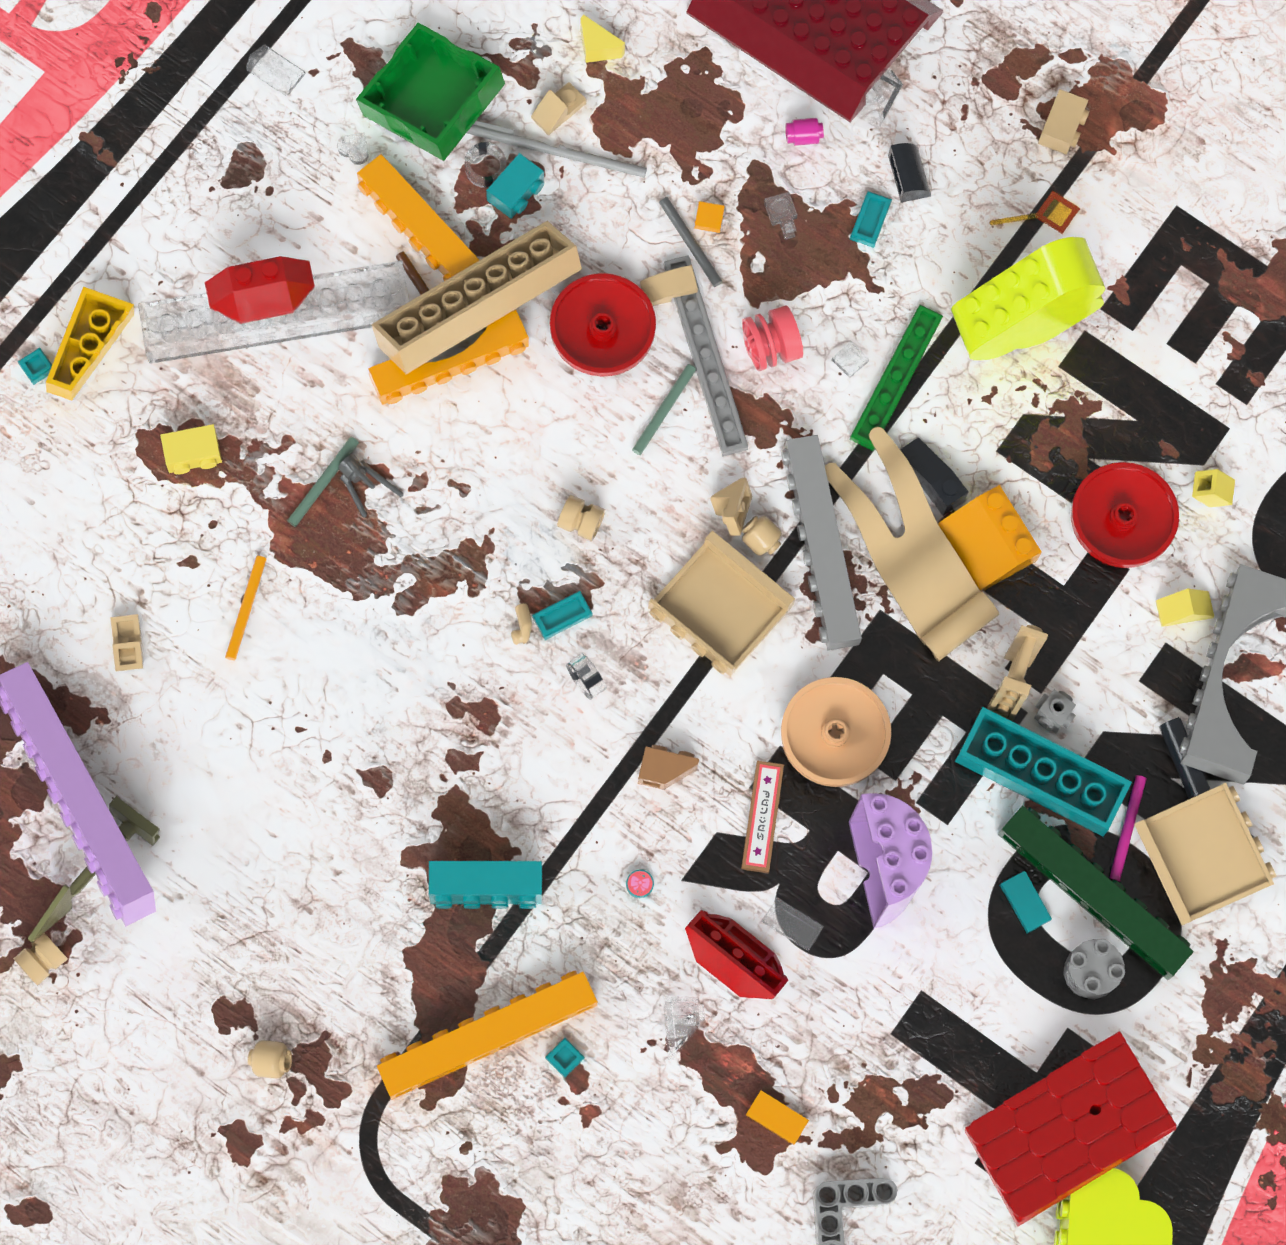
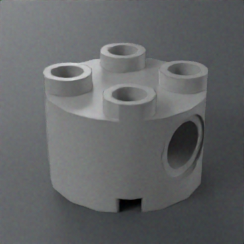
M1092 939L1082 942L1068 955L1064 967V977L1067 985L1075 994L1095 1000L1105 997L1120 984L1125 975V964L1121 953L1109 941L1105 939Z

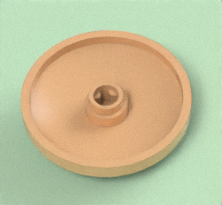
M842 677L819 679L800 689L787 705L781 723L782 746L792 766L810 781L830 787L853 785L869 777L881 765L891 741L889 715L879 697L865 685Z

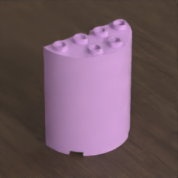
M869 793L861 795L848 823L858 865L869 872V879L864 881L863 885L875 929L895 920L906 909L924 882L932 861V843L924 821L912 807L889 795Z

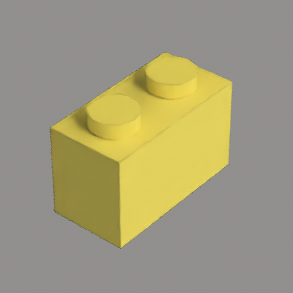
M214 424L160 435L169 473L184 474L193 468L210 469L218 463H222Z

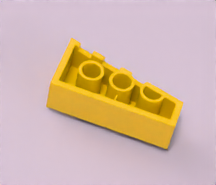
M86 287L82 288L46 380V391L48 393L71 401L75 398L134 316V304Z

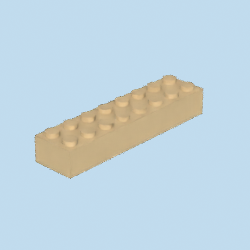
M546 221L371 324L378 347L405 374H408L582 270L576 245L550 222Z

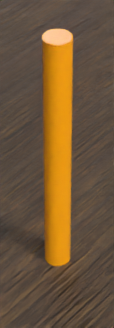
M257 555L226 652L225 658L229 660H236L267 560L263 556Z

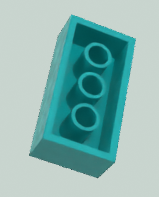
M429 861L428 894L430 904H436V908L450 909L452 904H464L466 909H478L480 904H492L494 909H506L508 904H519V908L534 909L536 904H542V861Z

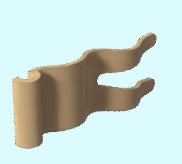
M875 427L870 431L869 437L893 486L905 528L904 534L898 538L891 534L873 503L835 463L825 465L827 479L851 512L871 559L884 583L900 606L916 635L924 645L928 646L935 659L939 662L995 619L999 612L991 600L979 590L956 551L940 529L921 484L907 458L883 428Z

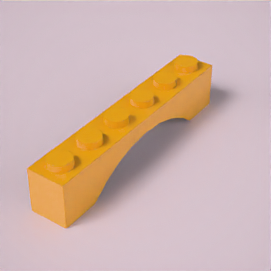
M514 310L488 325L486 330L472 345L450 358L436 362H426L408 374H405L390 359L368 368L369 376L381 404H394L402 400L403 396L411 393L420 394L433 384H445L458 374L467 375L474 372L481 365H492L499 362L501 357L506 355L520 354L525 351L526 347H529V337L517 310Z

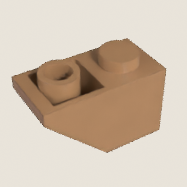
M652 745L651 748L645 747L637 784L665 790L695 772L698 768L699 759L694 758V754L686 751H679L678 754L668 752L666 747L660 745Z

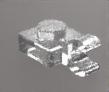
M786 192L765 198L764 205L772 226L780 224L785 240L795 237L796 227L793 220L797 219V212L790 193Z

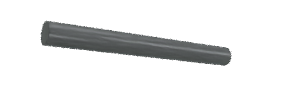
M663 198L659 201V204L713 287L719 286L723 281L669 198Z

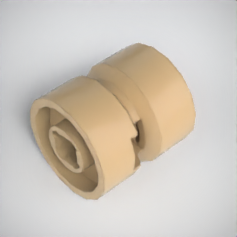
M570 495L561 511L557 527L569 532L577 530L578 536L593 541L603 521L606 509L594 504L586 506L585 500Z
M45 933L32 943L31 949L25 948L13 958L37 986L50 975L49 970L51 968L57 969L68 960Z

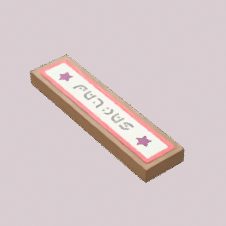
M764 761L756 762L741 866L743 870L769 873L784 769L783 764Z

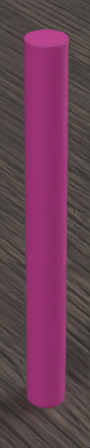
M1140 775L1135 777L1109 876L1111 881L1116 880L1120 882L1147 779Z

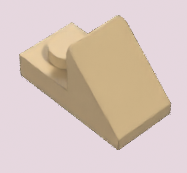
M568 82L556 93L549 90L531 115V119L549 136L586 105L587 99Z
M740 478L710 498L715 514L722 516L723 523L727 525L730 536L741 535L753 497L747 478Z

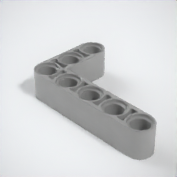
M888 1178L826 1181L818 1185L813 1192L816 1245H845L842 1209L886 1206L894 1201L897 1196L896 1184ZM878 1185H886L890 1189L889 1199L882 1200L877 1196L876 1188ZM855 1186L862 1191V1199L860 1201H852L848 1197L849 1187ZM823 1188L830 1189L834 1194L833 1202L824 1203L819 1197L820 1190ZM824 1217H831L835 1220L836 1229L834 1232H826L822 1228L821 1222Z

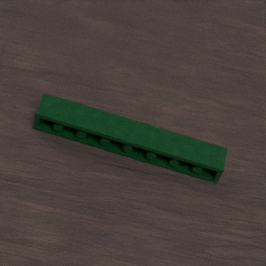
M1022 805L1001 829L998 836L1166 980L1171 979L1193 954L1194 951L1190 948L1191 944L1181 935L1176 936L1168 930L1169 925L1158 916L1154 918L1147 912L1148 908L1142 901L1137 898L1133 900L1125 893L1126 889L1121 883L1107 878L1101 866L1086 860L1082 856L1083 852L1072 843L1070 845L1061 838L1062 834L1051 825L1049 827L1040 820L1041 816L1030 807L1025 808Z

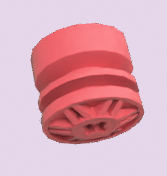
M787 305L770 310L768 312V324L761 314L755 315L754 320L751 317L742 319L744 344L758 372L767 369V363L770 367L777 366V353L784 363L803 358V345L798 326Z

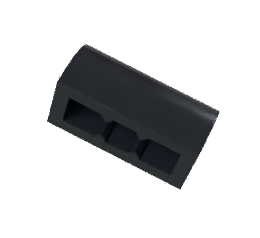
M911 143L891 145L888 158L900 202L931 197L918 147Z

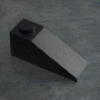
M919 437L900 449L913 468L921 487L942 516L965 502L969 493L954 471Z

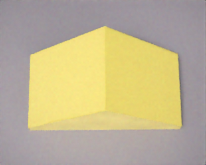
M583 14L580 18V32L585 62L622 58L625 54V42Z
M1187 588L1156 600L1161 627L1215 617L1209 591Z

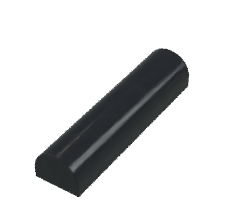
M1177 717L1160 725L1159 729L1188 798L1191 799L1211 790L1203 771L1181 764L1183 754L1179 753L1183 738H1188L1181 718Z

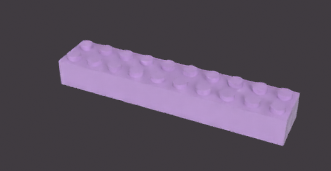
M26 662L0 674V706L4 714L9 713L12 720L10 723L16 736L21 735L24 742L22 744L24 751L29 759L33 758L36 764L35 770L41 782L45 780L49 788L47 792L52 803L58 804L61 810L59 814L66 827L70 826L73 833L72 839L77 849L83 850L86 857L84 860L90 873L95 872L98 879L97 885L104 897L108 895L111 903L109 906L115 919L121 918L126 927L156 912L152 887L29 663Z

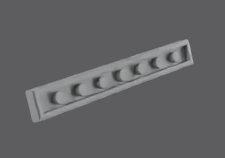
M689 255L667 260L663 263L665 272L692 265ZM696 280L697 293L674 297V301L723 457L748 450V444Z

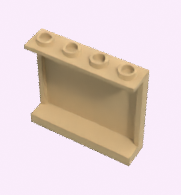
M712 530L705 538V543L655 599L651 598L649 600L648 609H650L649 613L655 620L660 623L664 621L671 627L670 631L678 639L682 640L684 638L692 644L691 649L700 657L705 655L712 661L711 665L716 671L723 675L726 673L731 677L793 607L795 598Z
M1226 782L1134 824L1181 925H1185L1274 885L1272 879L1277 877L1271 863H1264L1260 853L1264 852V848L1258 836L1252 838L1248 830L1252 823L1246 811L1240 813L1236 802H1239L1240 798L1234 786L1228 788Z

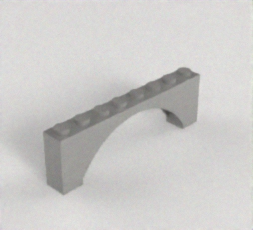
M1240 564L1235 573L1231 572L1227 580L1226 587L1230 588L1228 596L1224 595L1219 610L1224 612L1222 619L1218 618L1214 626L1213 634L1217 635L1216 640L1210 643L1206 654L1210 661L1208 666L1204 665L1201 672L1200 681L1203 682V686L1195 694L1193 705L1197 707L1195 714L1191 713L1188 718L1186 728L1190 730L1188 738H1183L1179 753L1183 754L1181 764L1244 785L1251 776L1257 751L1251 749L1243 740L1228 713L1222 688L1224 662L1230 647L1247 631L1269 620L1280 617L1286 618V579Z

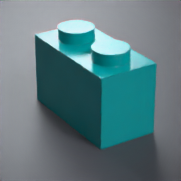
M519 153L486 190L487 201L512 219L516 213L521 214L528 205V199L533 194L537 195L542 190L545 184L544 171Z

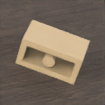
M1059 89L1038 144L1067 155L1070 146L1076 147L1081 133L1076 131L1078 125L1084 126L1090 112L1085 109L1088 100Z

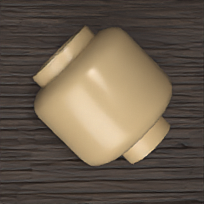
M754 516L742 529L744 533L742 541L756 555L761 556L766 552L771 555L781 545L778 541L782 534L781 530L766 516L759 518Z
M261 1040L248 1053V1065L252 1067L253 1073L258 1077L281 1078L291 1068L292 1053L283 1042Z

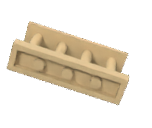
M1021 625L1005 653L1004 659L1012 661L1008 676L1003 678L987 709L1010 721H1013L1029 695L1032 685L1026 684L1024 677L1027 668L1031 666L1048 637V634L1043 633L1041 628L1034 625Z

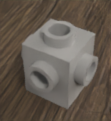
M1054 689L1049 696L1044 693L1035 707L1039 711L1034 719L1046 730L1057 733L1061 726L1067 729L1076 716L1072 713L1076 704L1072 702L1073 699L1070 695Z

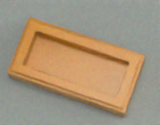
M762 1090L746 1116L792 1145H795L809 1121Z

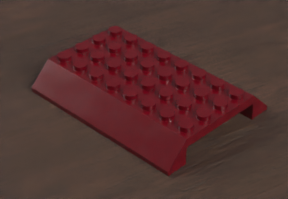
M691 0L686 11L687 15L850 123L866 105V94L922 28L928 31L943 13L941 8L929 0Z

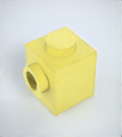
M1219 469L1197 471L1194 476L1192 497L1208 507L1232 505L1235 479Z

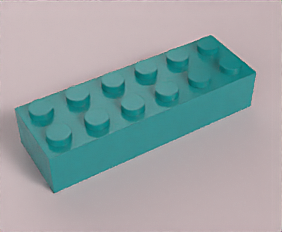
M984 707L979 712L955 760L956 763L1101 836H1104L1109 830L1132 783Z

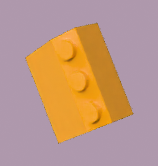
M1000 485L979 495L938 523L980 591L990 588L1035 563L1042 553Z

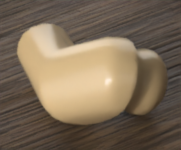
M519 604L515 607L520 630H513L511 632L512 641L516 645L520 643L525 644L529 641L532 628V618L528 605Z

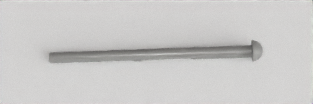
M477 120L467 132V134L645 178L647 172L646 167L566 148L561 144L560 148L553 147L538 140L514 135L515 130Z

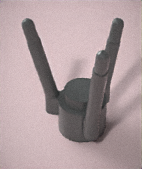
M355 455L346 457L338 467L343 473L340 479L346 485L363 518L367 517V513L351 481L357 483L362 480L371 489H374L375 485L366 476V472L399 497L404 495L402 491L370 468L364 460L360 461Z

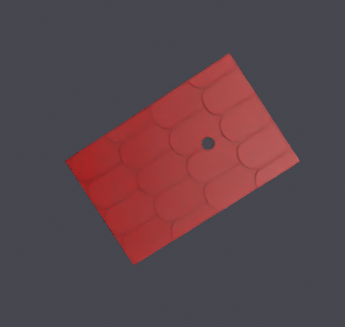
M1119 1031L1081 1053V1056L1051 1072L1046 1078L1004 1101V1104L974 1120L969 1126L965 1127V1133L1014 1222L1019 1227L1176 1130L1177 1125L1122 1033Z

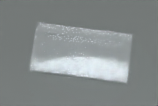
M777 897L761 921L808 952L824 927Z

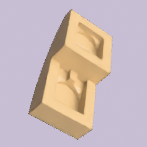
M692 265L662 272L640 281L641 289L648 296L652 306L671 302L674 297L698 292Z
M139 614L110 617L115 672L142 669L143 652Z

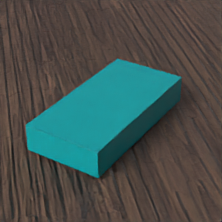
M867 191L850 240L874 248L892 199Z
M578 591L533 614L532 618L544 640H547L592 617L593 613L581 591Z
M1025 871L1000 884L1026 933L1052 920Z

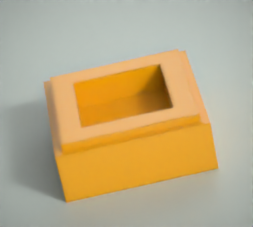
M699 201L694 229L720 233L725 206Z

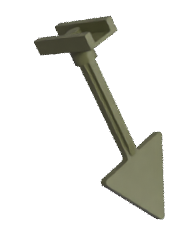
M116 796L109 803V811L113 817L121 822L119 829L126 841H129L135 833L152 846L160 839V836L157 834L160 828ZM86 867L70 887L66 884L62 887L28 937V940L33 943L72 909V898L86 887L96 875L95 872L91 874L88 867Z

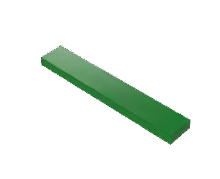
M922 305L918 306L849 440L874 451L875 448L869 437L870 431L875 427H881L885 430L943 315Z

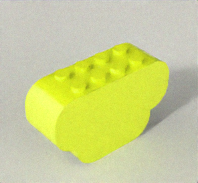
M1066 237L1050 242L1029 254L956 302L952 306L951 312L969 358L971 360H989L1003 356L1015 349L1029 348L1044 343L1088 317L1104 304L1101 295L1105 291V286L1086 239L1082 237Z
M1111 1169L1067 1196L1056 1205V1219H1060L1059 1231H1055L1054 1245H1172L1173 1229L1168 1214L1156 1203L1140 1200L1139 1190L1135 1181L1122 1170Z

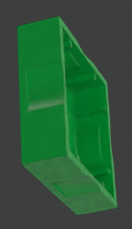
M417 23L397 47L390 61L376 73L356 98V101L364 117L440 160L445 161L503 88L505 81L499 66L472 51L454 45L446 37Z

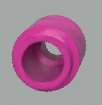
M817 118L795 119L785 125L787 144L793 143L794 146L819 144V138H824L823 123H818Z

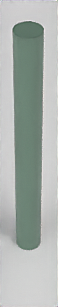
M687 364L633 447L632 451L635 454L641 456L695 373L696 368Z
M350 437L289 517L287 521L292 526L296 527L338 472L340 463L350 456L359 444L355 438Z

